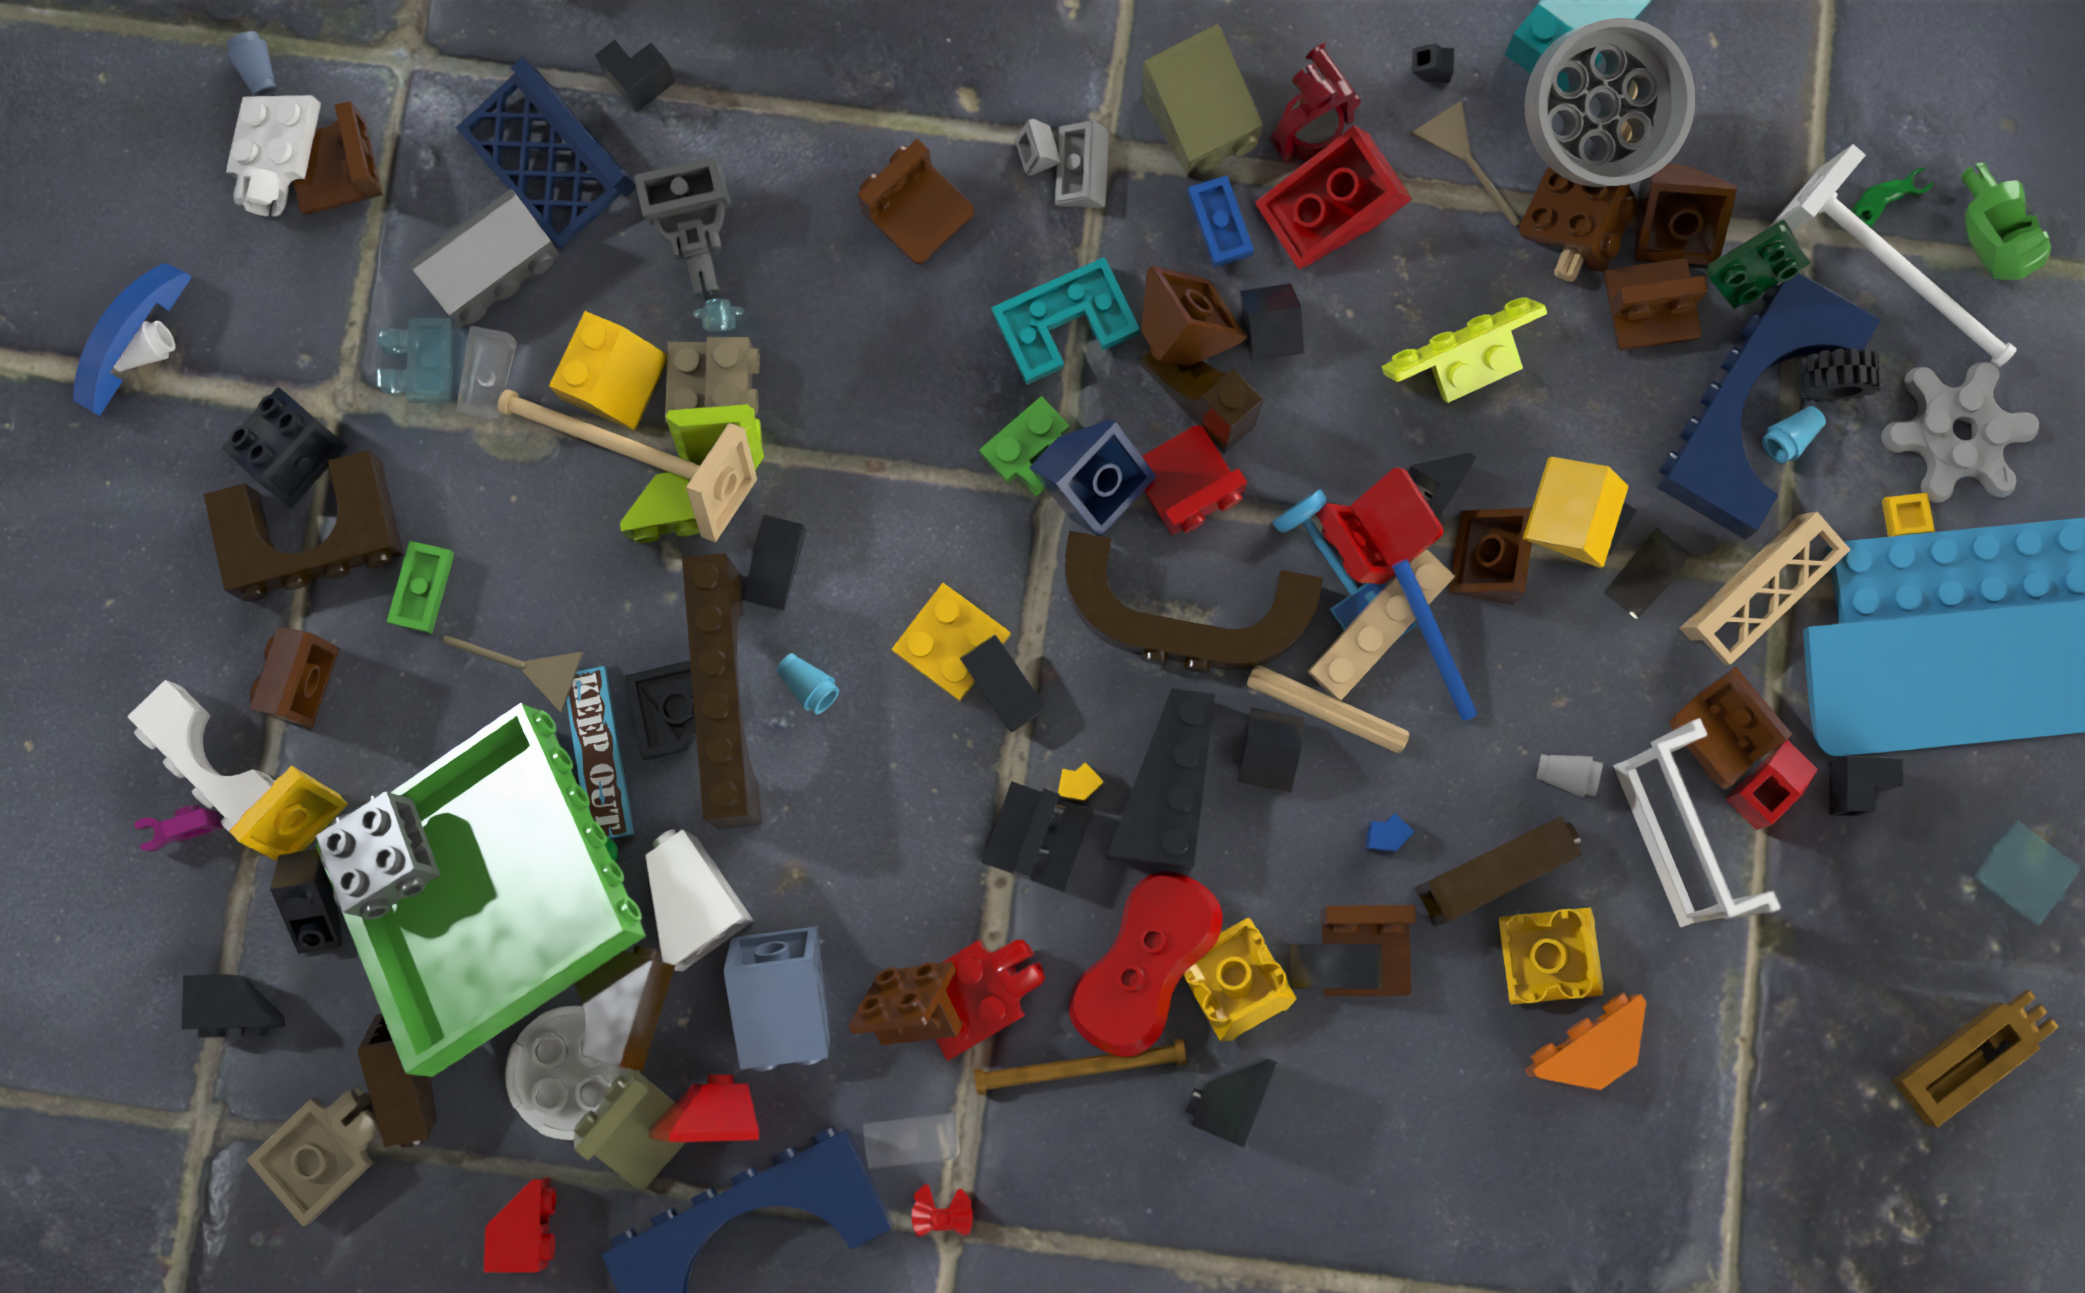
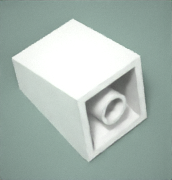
M671 829L652 842L655 849L646 854L662 961L676 965L674 970L683 972L752 924L754 920L699 839L683 829L678 833Z

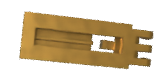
M2030 989L2020 993L2007 1004L1993 1003L1892 1080L1927 1127H1939L2040 1050L2041 1048L2038 1043L2059 1027L2053 1018L2044 1021L2038 1027L2036 1026L2035 1022L2047 1013L2042 1004H2038L2025 1012L2023 1008L2036 998ZM2005 1039L2010 1043L2009 1047L1989 1062L1982 1056L1984 1054L1983 1051L1977 1049L1984 1042L1990 1049L1998 1048L2000 1046L1999 1043Z

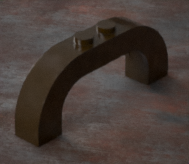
M1069 531L1065 553V581L1069 599L1074 610L1094 635L1113 647L1141 654V660L1144 662L1166 665L1167 659L1184 662L1185 669L1201 673H1208L1210 667L1224 670H1243L1254 668L1255 665H1264L1283 655L1299 640L1310 623L1319 602L1323 577L1280 570L1276 580L1270 611L1262 620L1246 628L1227 629L1137 612L1123 605L1113 595L1108 585L1106 570L1112 538Z

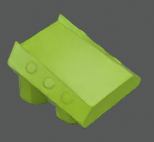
M748 404L668 410L665 416L679 458L701 466L729 423L745 429L755 470L764 458L761 422L759 419H755V410Z

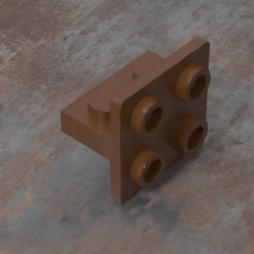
M1686 259L1611 268L1605 271L1604 281L1617 348L1620 351L1694 341L1702 336L1696 305L1708 292L1705 276L1691 278Z
M927 962L920 966L900 969L891 967L878 973L848 1024L851 1033L875 1032L881 1045L956 1037L962 1027V1023L945 991L956 971L953 962L936 964Z

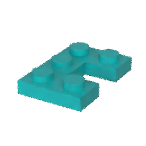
M1105 257L991 307L996 323L1026 385L1064 369V362L1049 331L1085 315L1102 351L1140 334V328Z

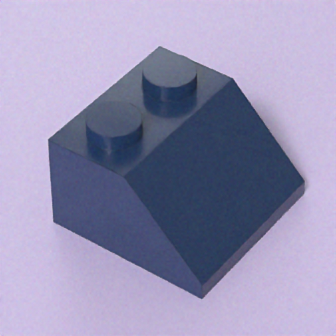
M1111 419L1058 437L1029 467L1069 518L1096 536H1101L1157 477L1118 424Z

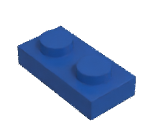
M1225 175L1188 187L1187 195L1213 268L1253 256L1254 248L1228 176Z

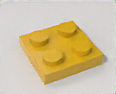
M942 583L891 650L960 702L975 681L959 658L994 634L1004 645L1011 636V632L945 583Z
M291 766L274 781L268 791L251 808L243 813L241 819L229 832L238 842L277 862L279 855L304 851L314 841L316 835L322 832L348 803L337 792L296 767Z

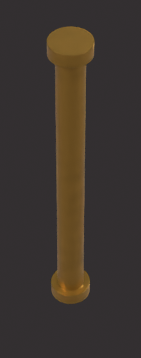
M1183 1039L1174 1040V1045L1149 1048L1139 1055L1130 1057L1105 1054L984 1072L983 1068L974 1069L977 1095H984L988 1089L1177 1062L1178 1066H1185L1187 1061Z

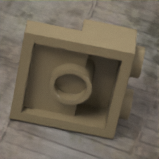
M707 337V342H668L665 416L668 410L745 404L754 408L755 414H758L759 396L758 390L752 389V374H759V349L753 348L749 337Z

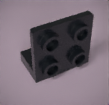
M277 387L270 395H267L260 401L257 409L241 426L232 431L222 449L256 482L289 508H292L329 467L328 461L337 459L348 446L285 391Z

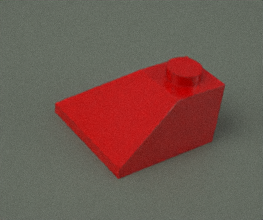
M734 1074L707 1075V1083L693 1084L649 1129V1139L666 1142L759 1140V1129L748 1084L734 1083Z

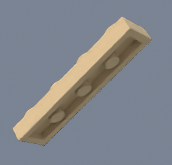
M1427 549L1410 563L1428 605L1455 577ZM1396 575L1307 670V673L1333 698L1339 701L1349 693L1416 620Z

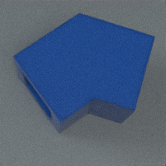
M1396 813L1392 814L1385 822L1371 821L1368 823L1366 850L1394 853L1415 831Z

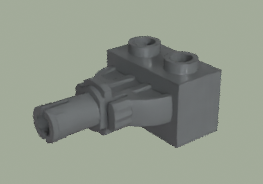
M714 156L633 175L642 216L651 225H655L658 233L670 243L673 258H683L682 252L684 254L693 287V296L706 295L702 276L704 277L706 290L710 294L718 292L720 289L717 285L713 268L712 250L708 235L710 236L712 248L715 251L720 250L722 247L719 232L724 223L725 208L732 207L724 170L720 162Z

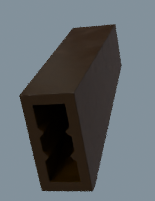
M1562 816L1414 888L1433 925L1438 926L1448 923L1581 856L1582 854L1578 848L1581 845V839L1572 823H1565Z

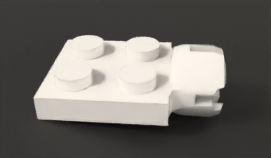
M312 95L253 96L242 98L226 173L237 179L234 191L235 204L241 205L242 203L246 211L268 216L271 202L274 200L271 216H279L285 209L289 184L296 179H305L321 102Z

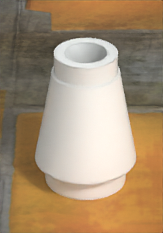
M158 320L152 323L144 321L114 365V369L122 372L126 369L167 359L169 353L175 350V342L168 328Z

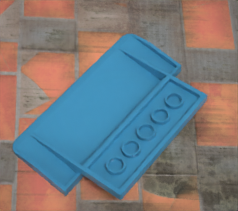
M2085 518L1843 541L1850 548V551L1830 569L1839 624L1812 626L1803 629L1808 702L1814 741L1824 754L1832 757L2085 733ZM1827 545V552L1829 554L1833 549Z

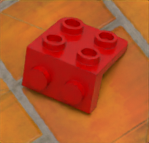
M1200 425L1187 429L1142 455L1143 459L1157 476L1144 490V493L1171 536L1181 530L1184 533L1191 532L1206 521L1205 517L1218 509L1221 512L1227 511L1243 500L1242 495L1247 485L1246 479L1239 468L1232 472L1230 471L1208 433Z
M1398 467L1388 472L1350 506L1327 503L1316 513V516L1323 525L1322 533L1324 537L1338 549L1344 559L1343 567L1351 578L1360 583L1385 584L1395 576L1392 568L1393 564L1404 559H1408L1409 563H1411L1443 535L1441 523L1405 469Z

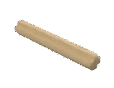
M1255 665L1248 678L1247 685L1250 688L1393 752L1401 753L1408 742L1410 733L1407 730L1261 665Z

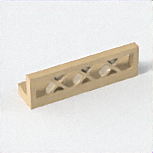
M1818 512L1797 515L1680 627V630L1690 641L1703 640L1724 665H1731L1850 551V548ZM1820 534L1833 550L1822 561L1809 560L1810 541ZM1799 553V560L1793 559ZM1785 565H1799L1798 584L1792 590L1779 589L1780 570ZM1809 566H1816V567L1809 573ZM1767 582H1769V589L1762 588ZM1756 593L1769 594L1768 613L1762 619L1749 618V600ZM1779 595H1786L1779 601ZM1739 610V617H1732ZM1726 622L1739 623L1738 642L1728 650L1714 633ZM1749 623L1755 624V625L1748 631Z

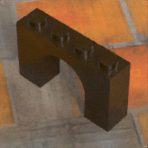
M370 450L328 461L338 505L337 520L332 532L324 542L302 553L291 554L277 550L268 533L260 493L247 484L243 483L203 494L224 591L242 601H256L267 597V591L282 587L284 590L301 589L309 585L308 580L323 576L325 579L345 577L350 574V569L363 565H366L367 568L382 567L392 562L391 558L404 555L382 460Z

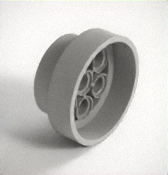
M1629 18L1605 19L1577 27L1563 34L1539 58L1530 75L1525 95L1527 130L1540 157L1553 171L1563 178L1590 187H1608L1636 183L1660 171L1674 158L1684 144L1695 112L1694 81L1690 67L1681 50L1659 29L1645 22ZM1598 53L1602 54L1606 60V70L1603 74L1599 73L1595 67V58ZM1561 70L1569 78V86L1565 92L1557 84V76ZM1630 79H1633L1638 87V93L1634 100L1627 93V84ZM1593 96L1597 97L1601 104V110L1597 117L1593 116L1589 109V102ZM1555 113H1558L1564 122L1563 130L1559 135L1554 132L1551 125ZM1625 121L1632 128V137L1629 142H1626L1621 135V128ZM1588 138L1595 145V154L1591 160L1585 156L1583 149L1584 143Z

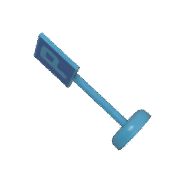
M1318 489L1275 518L1272 524L1279 532L1286 533L1302 523L1350 593V595L1329 609L1344 631L1388 582L1385 584L1365 583L1358 588L1353 579L1348 575L1342 563L1310 518L1326 505V497L1321 489ZM1413 622L1400 637L1416 627L1417 624Z

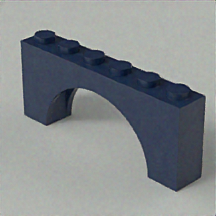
M1801 273L1788 281L1779 282L1764 291L1761 300L1767 302L1760 314L1754 311L1740 332L1746 336L1740 348L1733 346L1720 366L1721 369L1726 371L1719 383L1714 380L1710 383L1699 401L1705 405L1703 411L1698 418L1692 415L1679 435L1681 439L1685 440L1678 453L1673 450L1669 452L1658 470L1659 473L1664 475L1657 486L1658 489L1745 540L1758 531L1778 497V494L1769 489L1755 474L1747 460L1742 444V412L1752 385L1762 372L1789 359L1807 357L1810 354L1820 355L1821 351L1826 350L1835 352V349L1842 348L1843 351H1848L1850 348H1858V351L1863 350L1881 321L1878 317Z
M832 1126L811 1137L814 1144L813 1147L798 1154L795 1146L771 1157L773 1167L758 1174L754 1166L730 1178L734 1187L718 1194L714 1186L690 1198L694 1207L678 1215L675 1207L650 1219L653 1228L637 1235L633 1227L610 1239L613 1248L602 1253L601 1256L618 1293H688V1285L694 1263L705 1243L722 1225L744 1212L771 1206L793 1207L811 1212L831 1224L844 1238L850 1250L891 1230L894 1224L849 1129L838 1133L835 1126Z

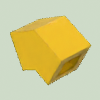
M1085 762L1076 771L1062 769L1058 793L1061 799L1084 803L1104 785V781Z

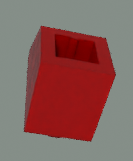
M1787 739L1777 746L1725 800L1755 830L1773 825L1802 796L1818 769Z
M550 1177L532 1179L485 1226L484 1272H539L548 1268V1261H552L555 1254L554 1233H549V1215H554L557 1203L555 1187H550Z

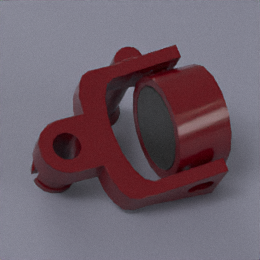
M1326 43L1319 44L1306 55L1305 58L1312 60L1314 64L1306 66L1308 73H1305L1302 69L1292 79L1293 84L1298 87L1301 94L1296 95L1287 104L1283 117L1277 124V128L1268 138L1286 164L1291 162L1293 157L1302 161H1308L1338 138L1343 132L1344 121L1347 125L1354 122V110L1361 103L1357 93L1326 52Z

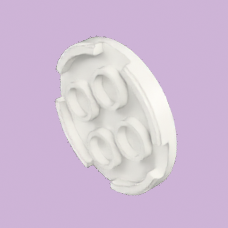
M583 1006L559 1007L539 1015L513 1042L507 1057L505 1081L507 1093L514 1109L516 1108L521 1117L538 1130L539 1133L556 1139L574 1140L575 1133L573 1130L580 1119L590 1110L595 1112L605 1101L603 1096L614 1080L620 1075L625 1078L632 1070L581 1055L585 1040Z

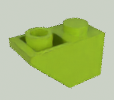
M670 472L656 474L621 520V532L628 540L634 539V542L638 544L658 541L660 539L659 535L676 532L677 536L699 534L698 525L686 489L690 480Z

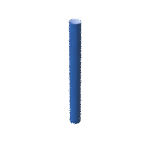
M1408 559L1393 564L1394 573L1462 721L1475 717L1478 714Z

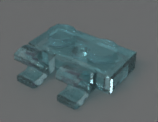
M409 318L408 330L378 329V347H383V353L401 354L407 351V370L378 369L376 373V387H381V392L384 394H399L406 391V400L409 403H451L454 343L453 320L451 318Z

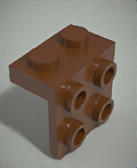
M917 138L911 145H903L897 149L889 160L890 164L881 173H873L868 176L861 184L860 192L857 196L861 212L914 264L921 265L972 219L975 212L974 206L932 166L929 149Z
M1548 167L1519 226V233L1524 239L1578 249L1590 270L1605 273L1611 259L1615 258L1620 250L1621 237L1628 222L1635 218L1638 200L1629 184L1608 187L1580 185L1563 178Z
M1736 666L1699 692L1669 720V724L1674 731L1694 720L1701 719L1707 736L1684 747L1689 748L1698 759L1705 775L1710 780L1717 782L1723 789L1733 785L1755 761L1785 742L1792 735Z

